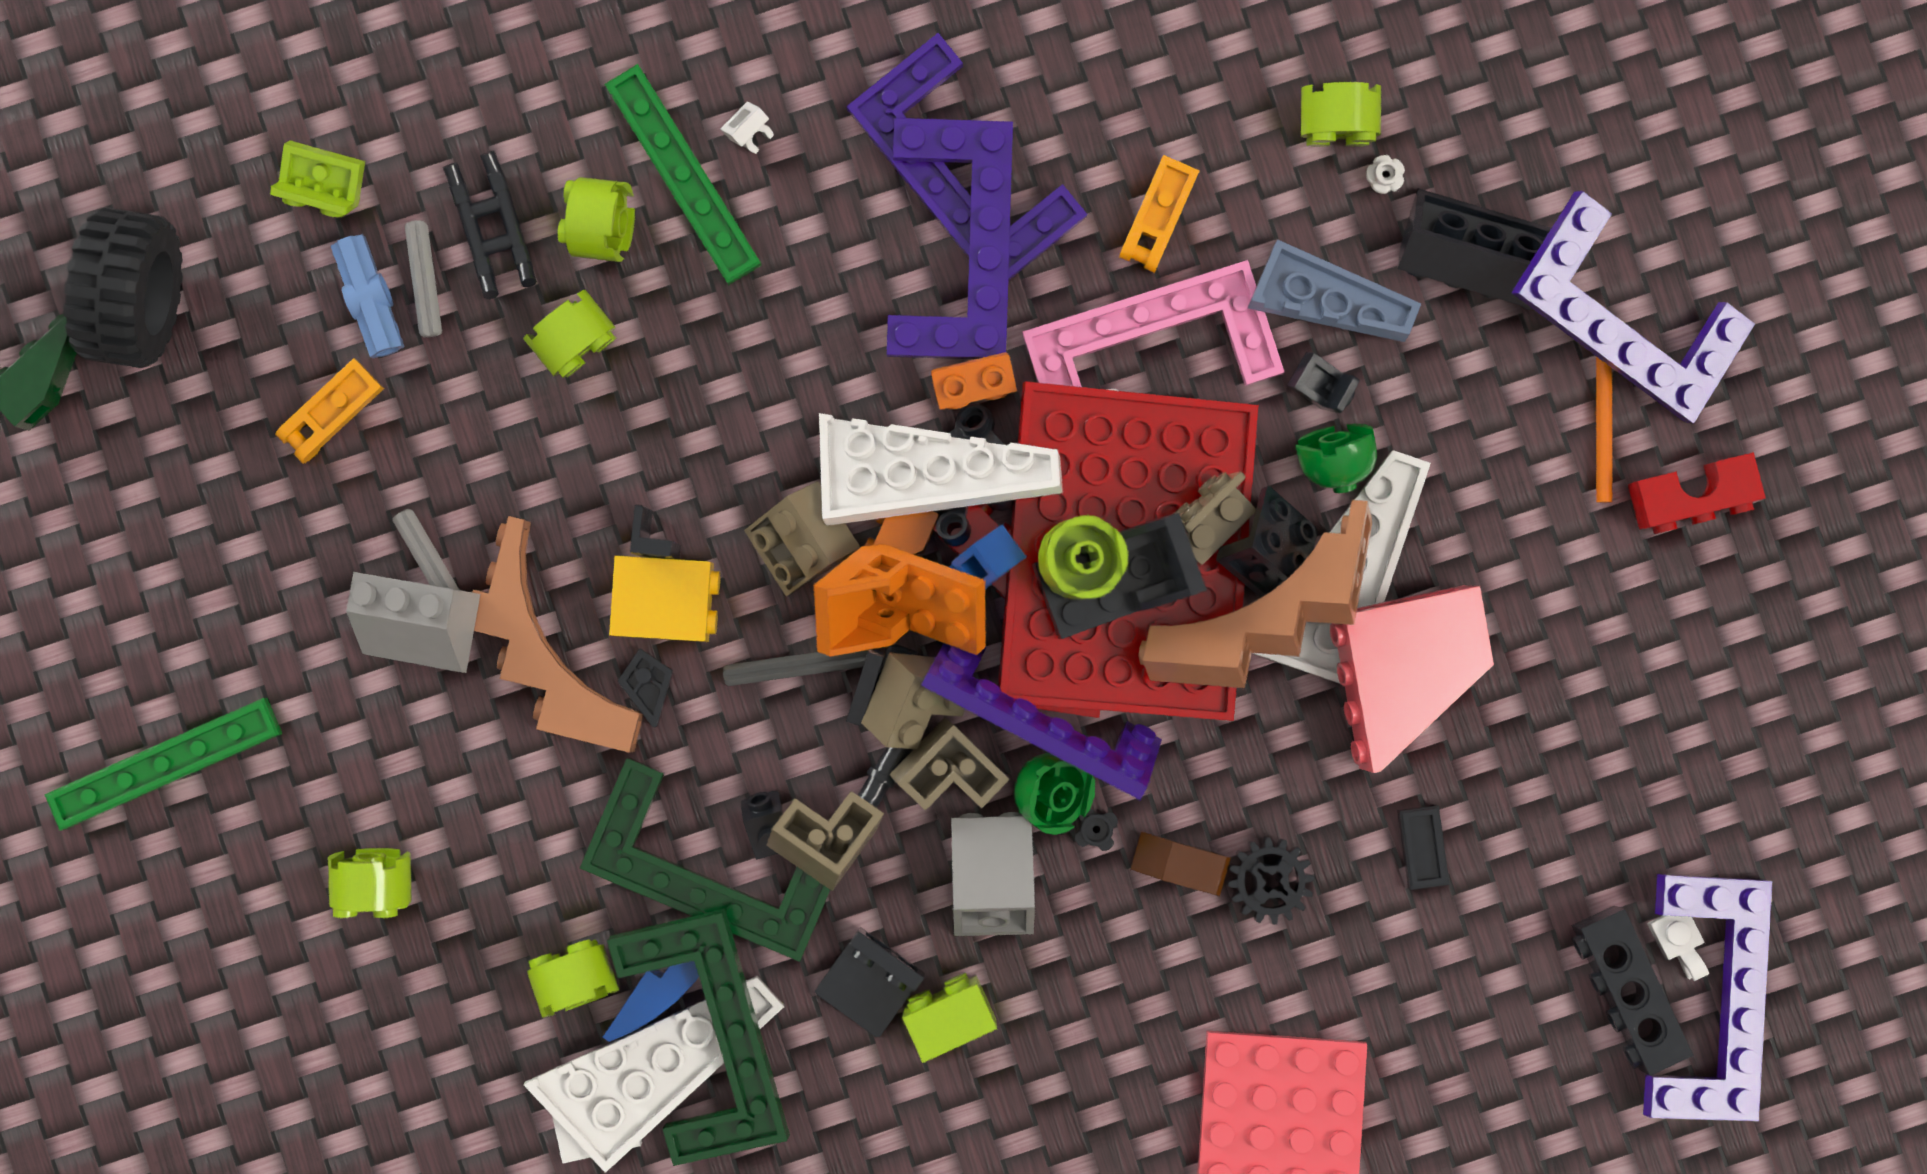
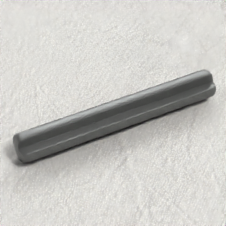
M869 650L832 657L814 652L729 664L723 667V678L727 686L861 668L864 667Z

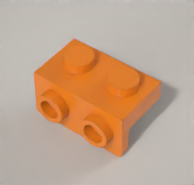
M1006 352L931 371L934 392L940 410L945 408H962L969 405L970 402L983 399L996 400L1007 396L1008 393L1017 391L1010 356Z

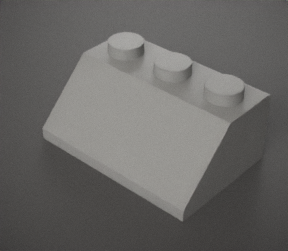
M353 572L346 612L362 654L466 673L481 594Z

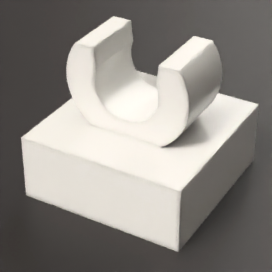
M748 101L720 129L731 141L741 147L744 146L753 153L759 151L752 141V137L756 132L761 131L769 139L774 136L772 130L765 125L769 118L759 107Z

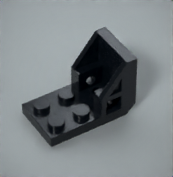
M1179 513L1160 517L1119 532L1126 543L1128 564L1124 575H1122L1117 585L1103 596L1074 600L1058 595L1044 581L1038 562L1032 564L1058 639L1067 638L1134 612L1152 609L1207 591ZM1080 549V553L1075 555L1076 563H1082L1084 566V563L1090 561L1089 553L1083 554Z

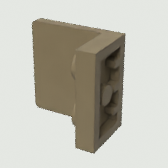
M1241 471L1229 475L1224 472L1218 477L1216 475L1212 476L1199 488L1198 492L1201 497L1198 500H1195L1190 505L1185 503L1175 512L1180 514L1198 566L1203 565L1256 512V508L1236 488L1246 478Z

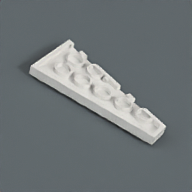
M819 413L822 519L826 526L1063 493L1060 455L1058 450L1016 443H1010L1008 446L987 443L984 438L970 437V440L951 437L950 433L893 424L889 427L868 424L866 420L852 418V421L834 419L832 415Z
M1393 450L1354 499L1368 501L1373 522L1358 607L1385 601L1431 464L1429 462ZM1350 506L1343 515H1349ZM1342 517L1329 533H1341ZM1306 622L1300 657L1252 653L1341 684L1337 675V664L1340 663L1338 647L1334 646L1330 636V625L1332 623Z
M758 976L746 980L757 1022L761 1029L784 1007V1004ZM705 999L524 1082L523 1085L606 1173L714 1073L724 1061Z

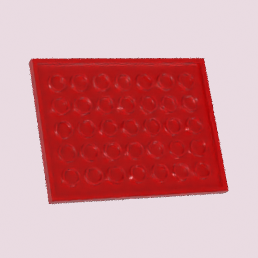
M1036 382L1023 383L1018 444L1058 450L1061 462L1063 493L1016 499L1013 503L1010 535L1026 555V558L1007 572L998 687L1001 689V692L1014 699H1025L1033 705L1234 721L1236 687L1150 681L1145 666L1141 665L1139 661L1140 645L1142 641H1147L1150 626L1193 624L1215 619L1243 608L1245 584L1216 561L1219 549L1203 565L1198 566L1207 591L1152 609L1131 613L1064 639H1058L1032 564L1038 562L1039 549L1044 535L1063 521L1080 516H1094L1104 520L1120 532L1142 523L1174 514L1185 503L1190 505L1201 497L1198 490L1207 480L1214 475L1218 477L1224 472L1229 475L1241 471L1246 476L1236 488L1251 503L1259 405ZM1250 518L1221 547L1247 538Z

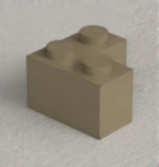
M889 653L861 722L885 747L918 749L932 714L963 716L965 708L921 686L936 657Z
M945 717L920 742L918 749H914L890 774L895 782L925 811L953 782L983 808L1010 780Z
M852 791L829 821L797 799H794L772 828L767 846L833 891L877 831L884 813Z

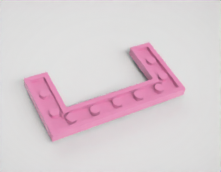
M1248 260L1022 332L1038 383L1082 387L1073 362L1074 358L1221 312L1245 386L1284 373L1265 312L1248 309L1256 289V283Z

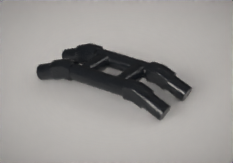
M495 150L480 155L494 197L472 203L466 182L463 179L457 162L442 167L461 219L485 299H494L499 295L489 255L511 249L521 286L531 287L536 284L531 256L514 208L507 180ZM500 212L506 234L483 240L477 218Z

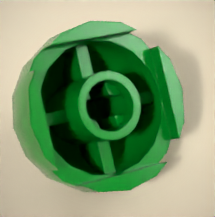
M1357 423L1347 424L1348 432H1334V426L1301 437L1298 440L1299 445H1296V450L1304 475L1309 481L1322 488H1333L1334 493H1346L1356 489V483L1364 480L1370 474L1377 460V446L1372 426Z
M1049 752L1036 755L1026 762L1018 773L1014 784V798L1020 814L1043 833L1053 835L1065 833L1073 829L1075 826L1071 823L1079 815L1083 817L1087 815L1095 797V780L1093 775Z

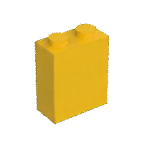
M615 556L609 635L709 642V635L716 634L718 612L711 610L712 594H719L720 571H714V563L708 561Z

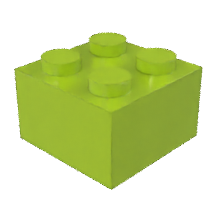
M966 973L960 974L944 982V990L932 995L930 989L908 999L909 1003L907 1007H904L902 1018L922 1063L997 1029L996 1017L977 975L968 978Z

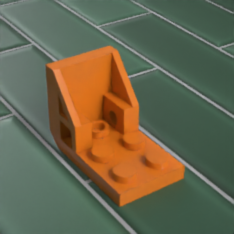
M879 544L860 547L814 584L817 652L832 657L892 646L909 630L975 655L985 648V580L897 548Z

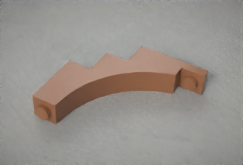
M1352 500L1349 515H1343L1341 533H1323L1316 547L1304 563L1286 581L1254 603L1233 613L1198 623L1175 626H1150L1147 641L1141 642L1139 650L1140 664L1145 666L1150 681L1245 688L1252 653L1300 657L1306 622L1354 625L1373 523L1368 501Z

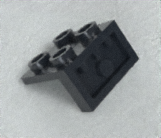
M1267 486L1261 489L1250 536L1220 547L1216 561L1262 598L1286 581L1304 563L1314 550L1318 529L1273 488Z
M860 926L820 982L815 993L873 1036L880 1037L911 992L916 991L921 984L925 973Z

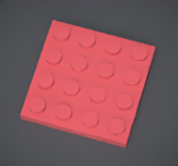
M1207 1031L1197 1174H1359L1367 1043L1363 1041Z

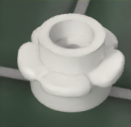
M1380 155L1373 160L1372 165L1368 166L1366 179L1372 189L1380 194H1386L1390 191L1395 192L1404 183L1402 174H1404L1405 169L1398 159H1391L1388 155ZM1383 171L1389 172L1388 178L1383 177Z

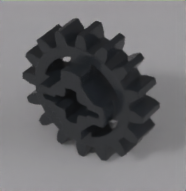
M1264 837L1263 847H1258L1252 840L1249 841L1248 845L1251 852L1245 854L1238 850L1236 855L1241 860L1240 864H1229L1228 869L1236 873V878L1226 881L1227 886L1237 888V892L1230 897L1233 902L1243 900L1244 904L1240 912L1247 915L1254 910V920L1258 923H1261L1265 915H1268L1270 923L1273 925L1278 923V915L1283 914L1287 920H1292V908L1296 907L1302 911L1306 909L1300 901L1302 896H1313V892L1305 888L1306 883L1315 880L1314 875L1304 873V869L1311 864L1310 860L1297 859L1301 852V849L1297 846L1286 851L1287 840L1281 838L1276 847L1273 846L1270 837ZM1266 854L1281 855L1273 863L1262 864L1256 859ZM1259 868L1261 871L1271 875L1278 872L1275 879L1283 889V892L1270 886L1263 889L1266 882L1257 869ZM1292 868H1294L1296 873L1294 891L1289 887V874L1293 870ZM1247 870L1252 874L1253 884L1248 894L1244 884ZM1269 898H1280L1284 901L1283 904L1274 907L1261 906Z

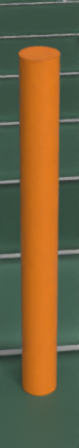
M1596 357V503H1612V368Z

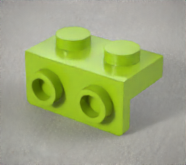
M289 140L284 143L279 182L271 186L270 195L282 198V202L290 206L303 207L309 205L320 208V212L324 215L342 217L359 206L365 161Z

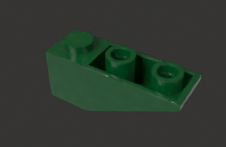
M64 313L52 320L48 326L49 331L44 336L25 345L19 352L20 358L10 367L0 369V412L14 427L30 431L59 404L77 354L69 343L70 336L66 334L65 324L67 320Z

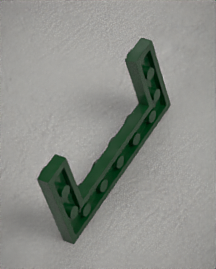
M629 757L626 758L580 869L690 916L725 909L733 934L800 962L830 889L796 867L780 907H776L635 847V842L665 773Z
M717 910L611 935L607 939V943L618 978L695 961L737 1107L668 1122L664 1125L662 1130L673 1166L788 1141L790 1136L726 910Z

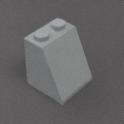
M1017 812L1003 813L999 817H983L977 813H967L959 818H951L954 936L1034 934L1035 897L1032 824Z

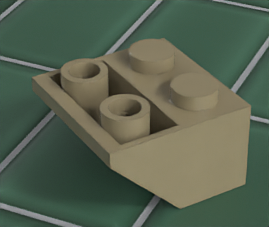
M819 481L788 495L744 530L786 597L827 572L860 548L845 523L826 526L822 519V492Z

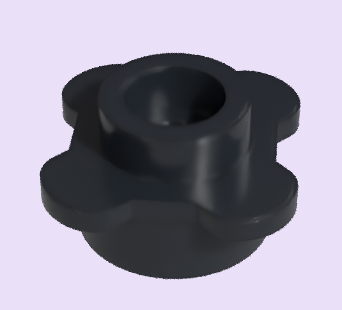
M1091 808L1085 817L1079 815L1081 826L1080 831L1075 834L1077 844L1082 847L1088 844L1098 846L1102 851L1111 849L1114 844L1111 838L1113 828L1118 824L1116 815L1112 812L1105 814L1095 813ZM1096 825L1100 827V832L1098 833L1093 832V827Z

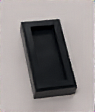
M1433 805L1397 810L1408 889L1414 890L1450 885L1439 806Z

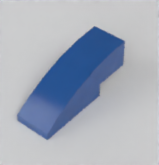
M695 961L669 966L665 973L658 969L645 972L603 1038L610 1042L629 1034L652 1021L672 1006L698 980L699 975Z

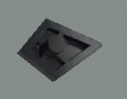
M640 648L618 682L650 725L657 727L673 670Z

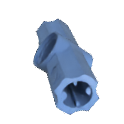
M361 234L337 240L336 243L330 246L345 285L342 286L343 297L350 314L355 320L357 319L369 356L376 358L398 352V350L404 348V344L391 310L393 300L385 279L381 273L378 274L366 237Z

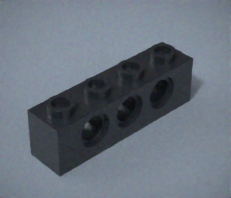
M1614 905L1571 925L1576 934L1572 938L1573 945L1582 960L1587 958L1593 970V973L1589 974V979L1599 996L1604 995L1610 1009L1606 1010L1607 1018L1617 1033L1622 1032L1627 1043L1623 1047V1051L1632 1068H1638L1640 1071L1651 1076L1694 1056L1626 910ZM1616 945L1619 950V957L1614 964L1606 965L1603 958L1604 952L1609 946ZM1633 981L1636 986L1635 996L1631 1000L1624 1002L1621 998V989L1626 983ZM1650 1018L1653 1022V1030L1647 1037L1640 1038L1638 1026L1644 1019Z

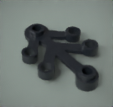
M972 403L960 409L956 418V428L950 432L951 437L970 440V437L984 438L987 443L1004 445L993 432L995 419L992 412L986 406ZM981 422L978 426L971 428L973 423ZM1014 500L991 503V505L997 511H1006L1011 508ZM968 506L952 508L939 517L936 523V530L947 545L960 546L969 539L971 525L966 518ZM962 528L959 533L950 536L954 529Z

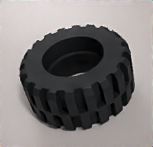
M102 208L86 218L87 222L81 225L78 231V239L74 240L72 246L73 253L71 260H68L66 270L68 272L67 283L64 285L66 300L63 307L64 316L67 320L65 324L66 334L70 336L69 343L71 347L86 360L144 368L157 362L158 357L163 355L165 345L171 339L173 325L176 324L178 316L176 313L181 299L180 286L183 278V272H181L182 252L179 250L181 245L180 239L176 235L175 227L162 216L114 208Z

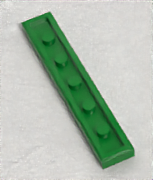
M636 64L605 83L612 98L727 284H732L762 265L640 66Z
M262 698L44 795L59 830L63 831L283 733L268 698Z

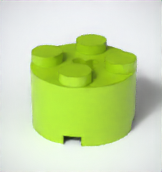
M1363 82L1323 83L1322 92H1313V85L1301 88V137L1306 138V146H1330V142H1336V139H1346V146L1350 147L1368 146L1369 142L1376 141V136L1381 135V85L1376 84L1369 90V83Z
M579 177L575 181L567 180L564 187V202L567 204L565 219H561L558 225L559 243H566L571 256L615 262L623 261L624 258L619 253L620 251L628 252L634 230L635 208L627 207L626 197H634L631 185L628 182Z
M586 290L577 293L581 299L580 302L577 303L575 301L571 303L567 300L534 326L533 329L538 334L536 337L533 334H526L523 338L553 377L560 374L562 378H568L586 364L581 357L592 350L593 353H599L616 340L612 333L616 327Z
M1080 516L1057 524L1044 535L1039 549L1038 564L1044 581L1054 593L1074 600L1091 599L1109 593L1117 585L1127 568L1128 551L1122 535L1110 524L1098 517ZM1080 549L1083 554L1089 553L1090 561L1084 563V566L1082 563H1076L1075 555L1080 553Z
M364 848L356 849V855L353 858L344 859V851L328 856L329 906L333 908L334 917L349 918L357 916L358 912L373 911V917L389 918L397 916L398 909L406 908L412 902L410 852L407 851L400 855V849Z
M588 939L566 947L568 955L561 957L560 953L555 955L550 953L528 961L531 969L527 971L542 1018L555 1015L554 1012L564 1008L565 1011L606 997L608 996L607 993L619 991L604 944L598 945L597 940L590 941Z

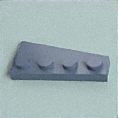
M1277 239L1248 305V309L1405 342L1410 335L1421 303Z

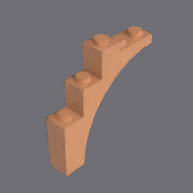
M508 516L507 524L501 523L496 537V546L500 547L497 562L492 561L487 571L486 584L491 585L489 593L478 590L472 591V593L481 594L474 631L509 640L508 647L503 646L498 656L497 669L502 670L500 679L546 690L544 697H538L534 708L533 719L538 720L537 730L629 753L635 752L644 715L639 711L614 703L588 687L565 666L548 643L534 613L527 584L526 550L531 522Z

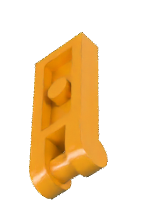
M1163 155L1119 258L1128 262L1130 259H1134L1145 264L1144 269L1155 273L1200 170ZM1141 234L1156 240L1152 250L1137 244Z
M353 358L276 431L275 435L284 444L289 443L296 450L294 455L304 464L310 461L323 445L384 388L357 359ZM306 424L314 431L308 439L300 433Z

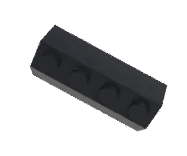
M1418 188L1401 242L1397 269L1406 271L1415 277H1427L1443 282L1452 288H1464L1480 293L1489 299H1501L1517 304L1526 310L1535 311L1513 295L1512 291L1551 228Z

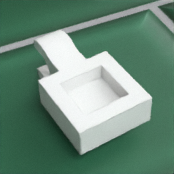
M1661 916L1647 923L1664 958L1670 960L1677 957L1688 979L1693 978L1696 981L1709 974L1705 963L1694 949L1705 942L1692 917Z

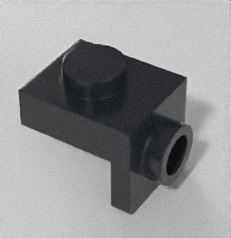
M1306 352L1287 386L1320 409L1342 413L1344 408L1353 400L1355 389L1360 380L1354 375L1342 373L1315 353Z
M779 791L753 794L740 803L743 824L755 858L758 860L778 854L768 847L767 843L772 828L784 812Z

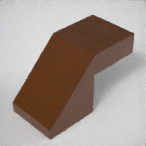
M1141 831L1130 870L1220 896L1231 858Z

